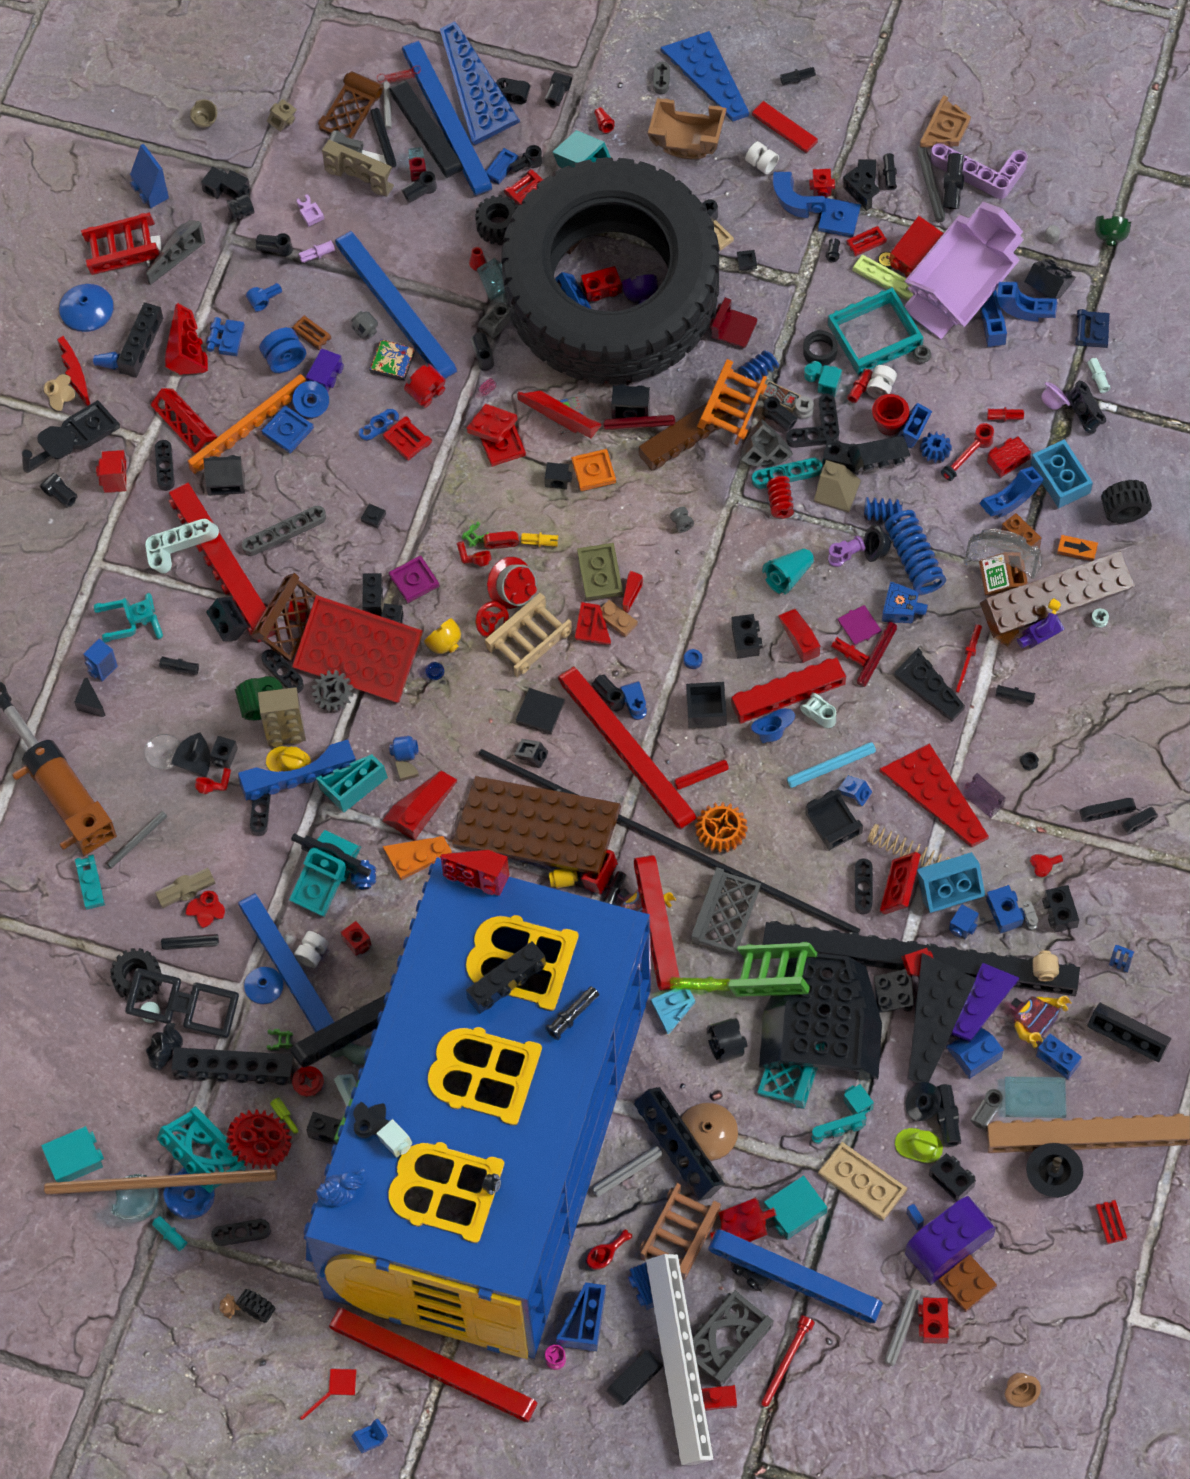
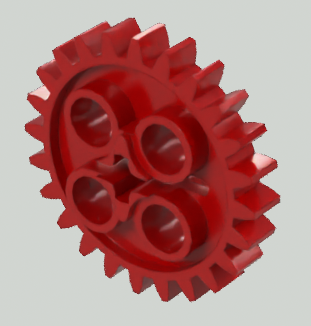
M258 1109L255 1110L254 1114L248 1110L246 1115L241 1112L239 1118L235 1116L233 1122L230 1123L226 1134L228 1136L226 1143H229L228 1150H233L232 1156H239L238 1162L244 1160V1166L251 1163L252 1169L256 1165H259L260 1170L263 1169L264 1165L270 1169L272 1163L278 1166L279 1161L283 1162L285 1156H288L292 1145L290 1143L292 1136H289L290 1129H284L286 1123L280 1124V1117L274 1119V1113L268 1116L266 1115V1110L262 1114H259Z

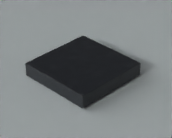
M529 688L517 715L516 723L552 734L565 699Z

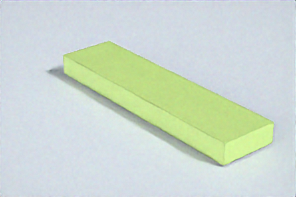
M863 254L853 266L852 271L887 290L893 287L901 298L909 301L913 296V293L908 290L909 286L904 282L907 278Z

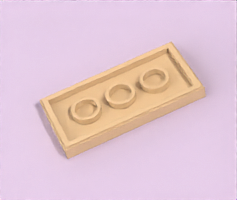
M843 1142L840 1143L818 1172L819 1176L882 1221L887 1218L908 1189Z

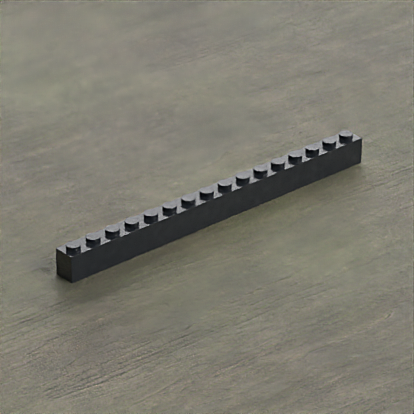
M778 921L766 922L762 945L807 942L820 954L848 956L864 966L898 971L905 969L901 956L927 948L928 951L932 952L934 959L974 978L977 977L982 963H985L1019 977V981L1013 986L1015 988L1076 996L1078 990L1080 967L1070 963L1059 964V974L1054 977V980L1044 982L1040 981L1033 974V958L1020 959L1014 955L1000 956L993 952L979 953L973 949H967L966 951L958 950L952 946L944 948L931 943L923 945L918 944L916 941L903 942L896 938L882 939L875 935L861 936L855 932L848 934L840 933V931L834 929L826 931L818 927H801L798 924L785 925Z

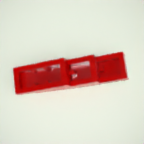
M62 336L57 341L60 350L64 353L61 355L63 365L67 369L65 375L70 376L69 384L88 406L90 405L89 393L80 363L65 337Z

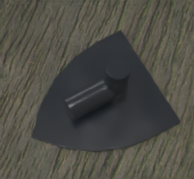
M201 732L191 735L181 742L176 748L171 764L207 777L211 761L210 750Z

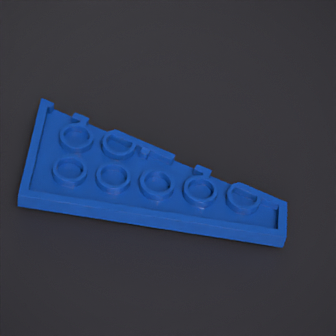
M710 31L661 47V52L667 55L671 62L677 65L683 71V74L700 90H703L710 100H713L718 106L727 108L726 116L732 122L749 116L744 100Z

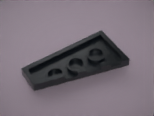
M919 647L894 672L896 679L953 722L965 709V705L954 691L947 686L942 676L935 671L930 661L923 656Z

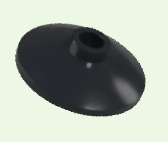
M929 1082L916 1084L906 1097L905 1108L908 1115L916 1121H926L932 1118L937 1113L941 1103L939 1089Z

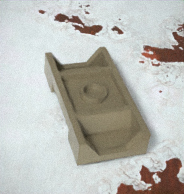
M328 140L322 149L324 167L329 174L341 177L343 172H346L349 176L358 177L366 183H371V190L377 195L387 197L393 189L394 184L388 182L392 169L391 166L331 140Z

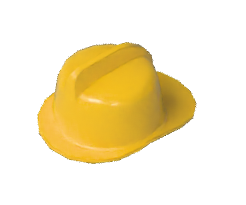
M293 746L276 747L266 757L268 769L276 772L296 770L311 763L310 756L306 752Z

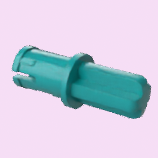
M161 1216L154 1219L152 1225L164 1236V1240H168L178 1251L185 1248L188 1242L176 1232L175 1227H171Z

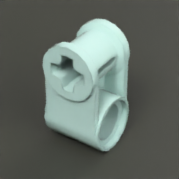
M812 693L808 702L800 706L801 711L822 727L832 728L836 724L835 707L823 700L818 694ZM825 715H831L830 718H826V717H824V716H825Z

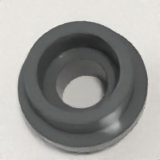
M920 345L914 349L913 358L919 363H926L931 358V351L927 346Z

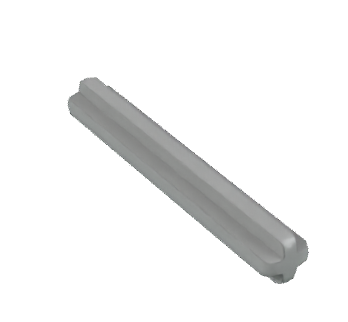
M658 1146L653 1147L592 1187L594 1194L597 1197L601 1196L663 1155L662 1150Z
M910 1289L884 1362L890 1366H894L921 1295L919 1290Z

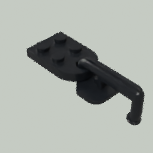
M97 400L67 418L61 427L50 426L41 431L37 436V441L45 451L30 459L33 455L30 450H23V470L29 473L52 458L61 459L67 456L73 449L88 448L120 429V423Z

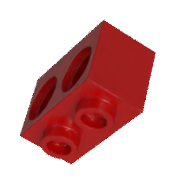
M615 266L581 275V286L588 302H596L602 298L614 297L622 293V283Z
M923 1298L922 1304H918V1317H922V1324H919V1337H923V1343L947 1344L949 1339L948 1298ZM930 1307H935L938 1310V1313L931 1314L928 1312L927 1309ZM930 1327H935L938 1329L939 1332L937 1334H931L928 1331V1329Z

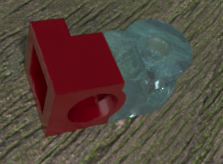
M422 147L408 149L411 182L419 179L421 173L426 171Z

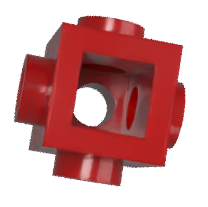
M831 168L813 169L812 179H809V189L813 190V196L831 197L832 189H835V178L831 179Z

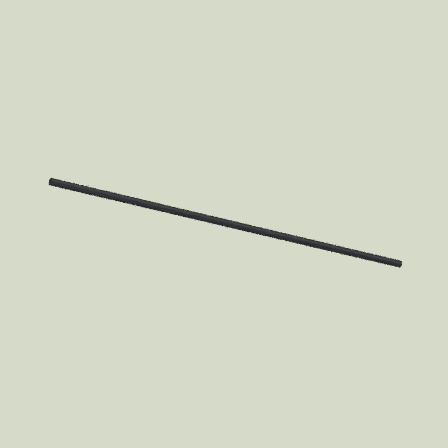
M484 749L479 751L478 756L553 791L561 789L569 794L578 795ZM618 815L617 822L711 867L724 869L725 873L761 883L760 890L848 932L860 933L861 929L627 817Z

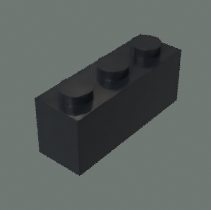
M904 435L857 444L849 450L856 472L862 470L869 472L877 467L884 469L891 464L899 466L904 464L905 460L911 456Z

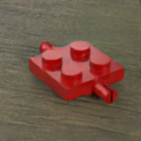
M753 1198L719 1212L721 1229L719 1230L726 1231L751 1242L767 1235L765 1228L766 1219L777 1216L774 1207L763 1212L760 1209L759 1201ZM715 1231L710 1232L711 1238L713 1237Z

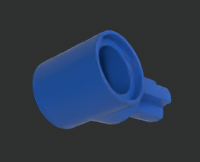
M278 283L264 290L254 287L246 293V298L255 311H261L268 306L270 298L282 293V288Z

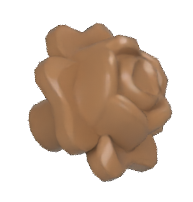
M229 1293L220 1301L219 1309L228 1319H231L235 1310H240L238 1305H236L234 1296H231Z

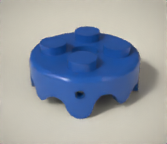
M182 1168L178 1173L174 1175H185L189 1173L186 1171L185 1168ZM201 1185L165 1187L163 1195L167 1207L175 1216L182 1219H195L207 1213L215 1199V1189L209 1193ZM188 1190L195 1192V1196L192 1199L184 1197Z

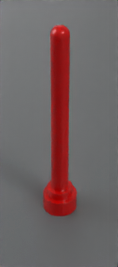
M803 1315L800 1316L797 1322L798 1331L761 1401L763 1407L769 1406L805 1333L812 1331L815 1325L812 1319Z

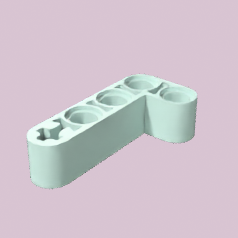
M200 519L148 537L145 546L149 566L162 574L169 572L172 567L171 553L215 539L219 533L218 527L207 519Z

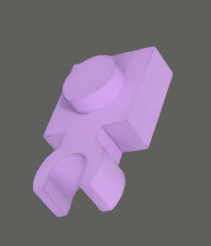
M305 195L306 202H301L299 198L297 199L300 214L308 227L324 220V215L316 202L311 204L308 195Z

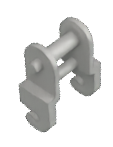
M1025 901L1023 906L1028 905L1029 907L1022 908L1025 912L1024 921L1030 930H1034L1037 927L1038 918L1032 903Z

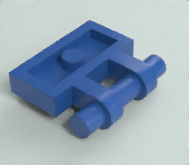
M215 317L210 326L211 333L207 337L206 350L213 352L214 347H219V354L237 356L245 327L244 322L226 319L224 326L220 325L221 319ZM218 333L223 334L222 339H217Z

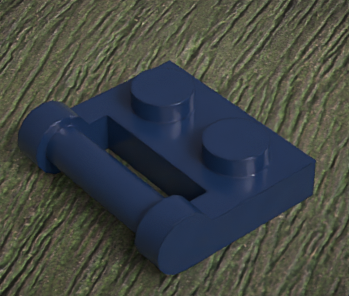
M1085 309L1077 310L1078 331L1075 344L1086 347L1108 348L1110 313L1089 312ZM1085 320H1090V338L1085 337Z

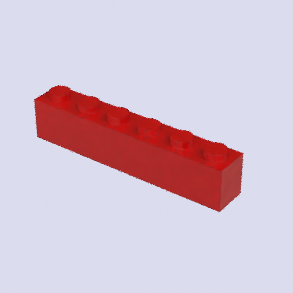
M829 658L818 665H809L802 671L791 672L786 677L772 679L764 685H756L751 690L737 692L731 697V706L739 723L742 724L811 698L812 693L819 695L846 684V675L838 658Z

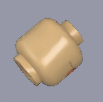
M1050 951L1039 952V955L1033 958L1034 976L1044 982L1054 980V977L1059 974L1058 957L1051 954Z

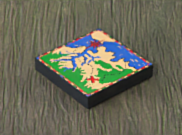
M381 339L370 367V373L405 381L416 348Z

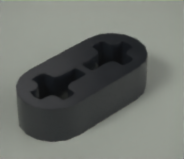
M1149 807L1129 818L1123 823L1122 827L1127 834H1132L1156 820L1158 814L1153 807Z

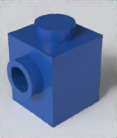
M961 904L950 922L949 930L954 936L966 939L969 934L973 935L978 926L976 922L978 921L979 913Z

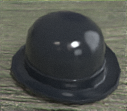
M871 525L866 530L864 536L866 559L869 562H874L879 557L887 555L891 548L889 536L877 525Z

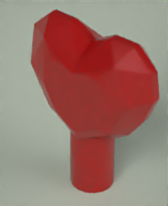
M1035 854L1030 858V863L1035 867L1034 872L1038 877H1046L1051 872L1053 865L1063 862L1061 854L1051 858L1046 855Z

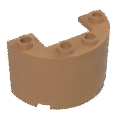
M657 98L648 130L649 139L656 147L658 145L664 148L663 152L684 159L705 158L706 154L712 155L717 149L727 108L709 106V116L705 114L676 111L674 100Z

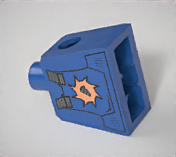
M890 582L882 622L913 623L915 614L926 616L928 604L918 603L919 593L917 591Z

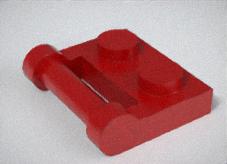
M532 169L526 172L527 175L514 185L504 189L505 195L514 200L518 206L522 205L521 202L532 189H537V184L543 180ZM529 181H532V182H531L530 184H528L525 188H523L521 191H519L518 193H516V191H518L521 187H523V186H524L525 184H527Z
M407 416L403 417L383 434V439L408 461L432 443V439L429 436H425L415 427ZM403 428H407L420 441L417 443Z

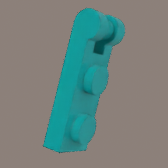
M94 854L88 855V858L84 859L76 858L75 863L86 910L105 906ZM90 865L91 869L83 870L84 866Z
M861 1112L814 1127L812 1130V1141L815 1144H820L824 1138L830 1136L839 1137L847 1131L863 1129L867 1121L865 1113Z

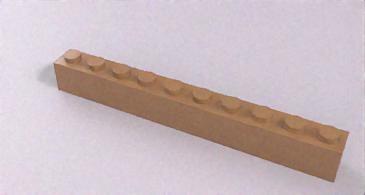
M1157 1114L1152 1117L1136 1115L1132 1118L1115 1116L1112 1119L1094 1117L1092 1120L1073 1118L1072 1120L1063 1121L1061 1118H1056L1051 1121L1035 1119L1031 1122L1014 1120L1011 1123L993 1121L987 1125L986 1130L988 1153L1033 1152L1036 1148L1047 1143L1064 1144L1073 1150L1190 1145V1116L1174 1114L1164 1117V1115Z

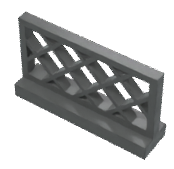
M716 867L691 935L692 944L699 945L701 943L737 954V948L740 946L761 888V883L725 873L724 869ZM726 879L734 881L737 887L727 891L725 887ZM751 886L755 890L753 894L746 896L742 888ZM739 890L743 898L733 902L730 894ZM727 896L731 904L721 908L718 901L720 898ZM746 902L748 910L739 913L736 905ZM733 907L737 915L727 919L723 911ZM721 913L725 921L715 925L712 917ZM740 919L742 923L741 928L733 930L730 922ZM727 924L731 932L721 936L717 928ZM713 930L718 936L713 941L705 939L706 934ZM733 936L736 941L734 948L725 945L723 940Z

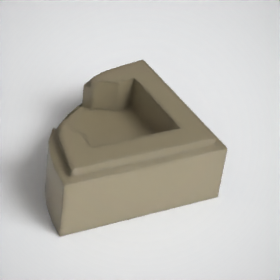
M404 761L395 762L400 781L419 777L417 769L412 764Z

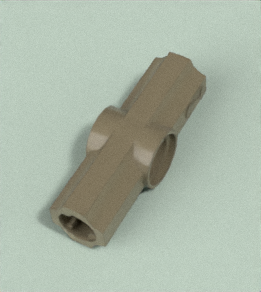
M206 868L191 876L183 875L178 877L173 884L155 892L161 907L165 908L179 900H190L196 896L197 892L216 883L209 868Z

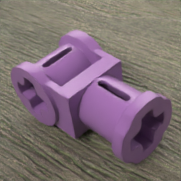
M855 536L849 542L844 540L840 543L832 544L829 547V564L834 567L842 566L845 561L851 559L852 554L858 551H865L863 540L860 536Z

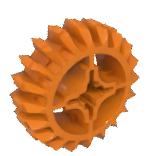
M715 802L713 808L708 805L706 807L707 811H701V816L697 817L698 823L695 824V828L697 829L696 836H699L700 843L704 842L705 848L711 846L710 850L712 852L716 848L719 853L722 852V849H725L728 853L729 847L735 850L736 844H742V839L746 838L745 832H747L748 827L746 826L747 820L744 819L743 812L738 813V807L732 809L731 803L726 807L724 802L721 803V806H718ZM729 818L732 821H734L737 828L733 827V825L728 822ZM705 827L710 828L715 833V836H711Z

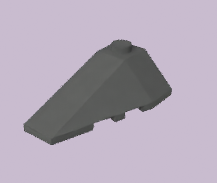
M189 220L185 224H181L146 272L150 285L205 244L200 221Z

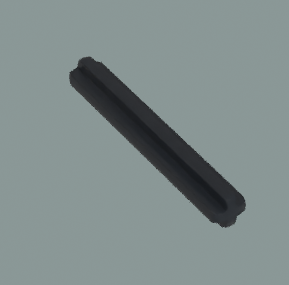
M371 109V117L386 164L396 167V159L380 109Z

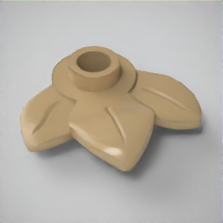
M65 374L59 375L56 380L47 381L44 385V392L50 397V405L57 411H62L64 402L72 401L75 397L74 389L69 386L70 376Z

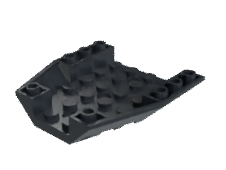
M817 953L816 957H806L802 977L810 987L808 994L771 995L763 1011L759 1068L779 1070L780 1064L839 1069L858 1071V1078L878 1080L882 1020L867 967L848 956ZM788 958L784 977L794 976L798 958ZM829 970L832 973V977L825 978L822 972ZM827 1007L830 1012L826 1015L821 1014L819 1008ZM822 1043L826 1045L827 1050L823 1052L818 1051L816 1045Z

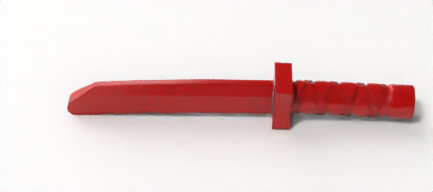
M978 624L975 625L970 644L965 649V654L968 655L956 689L957 693L960 692L971 655H976V644L982 630V626Z

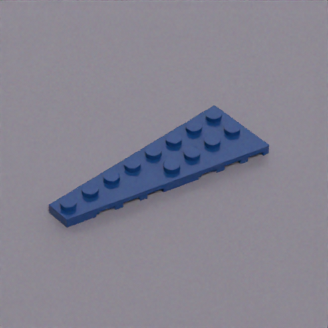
M454 21L440 28L472 143L476 145L520 123V119L459 25Z

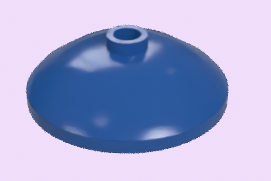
M81 284L71 288L64 294L59 305L62 321L69 328L80 332H90L101 328L110 320L114 310L111 295L103 287L95 284Z

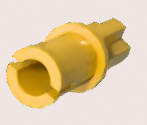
M542 532L540 534L522 533L521 543L539 545V547L541 545L558 547V535L542 534Z

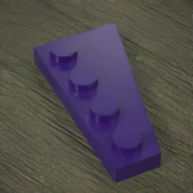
M982 963L974 985L952 1031V1035L971 1042L987 1019L997 1009L998 1005L1006 998L1013 986L1017 984L1019 977Z

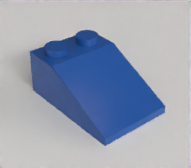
M144 144L140 145L130 173L132 180L130 185L135 192H139L142 202L144 204L147 203L150 208H153L169 199L162 167Z

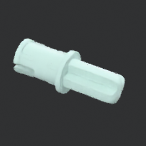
M1091 358L1087 364L1092 373V379L1095 380L1100 393L1108 392L1111 387L1105 377L1106 372L1102 370L1097 358Z

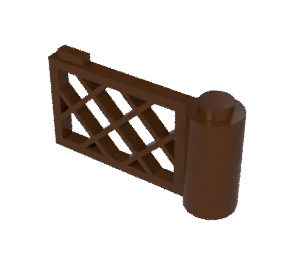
M351 71L344 76L343 83L345 85L326 116L322 115L318 125L319 130L330 135L333 131L339 130L341 132L342 129L351 127L352 131L346 137L353 139L373 104L381 97L384 85ZM348 92L353 94L354 98L344 101L343 96ZM358 101H369L367 106L359 108ZM356 103L357 109L347 111L346 105ZM344 106L345 113L335 115L334 111L336 108ZM359 113L360 118L351 122L349 116ZM347 117L349 123L339 126L337 119ZM336 121L337 127H326L328 122Z

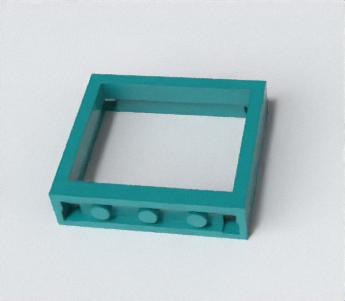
M893 287L885 291L882 290L872 297L868 296L856 304L852 303L846 308L839 311L836 310L833 314L828 315V327L857 375L862 374L864 369L872 370L878 365H883L913 352L916 347L923 345L924 337ZM890 303L910 337L858 359L838 325Z

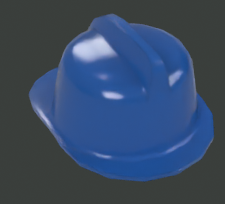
M786 708L776 710L765 717L755 720L752 723L751 729L759 735L762 743L777 741L783 736L785 728L795 720V713L791 709Z

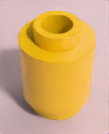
M559 868L549 872L551 887H556L557 889L575 886V882L578 881L577 871Z

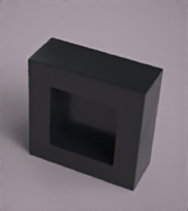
M755 250L737 252L739 271L757 269Z
M369 503L361 517V522L378 528L386 515V510Z

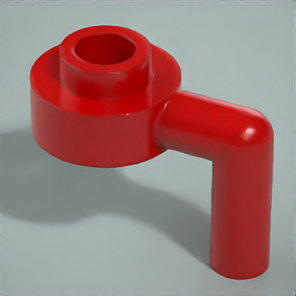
M464 541L456 543L461 562L464 564L474 563L482 567L488 565L489 561L492 560L490 551H480L467 556Z
M228 768L223 769L221 783L214 782L210 778L198 777L196 778L195 788L201 794H208L213 790L226 791L231 770Z

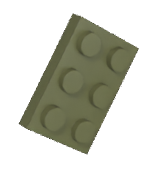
M614 543L577 548L586 601L622 596L623 589Z

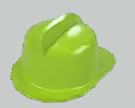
M907 1128L899 1132L895 1138L896 1150L902 1156L923 1163H932L937 1161L943 1152L941 1140L930 1131Z

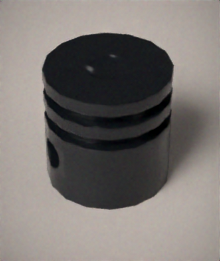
M247 193L236 197L235 200L231 199V202L227 201L229 212L234 221H237V218L241 219V217L244 218L255 213Z

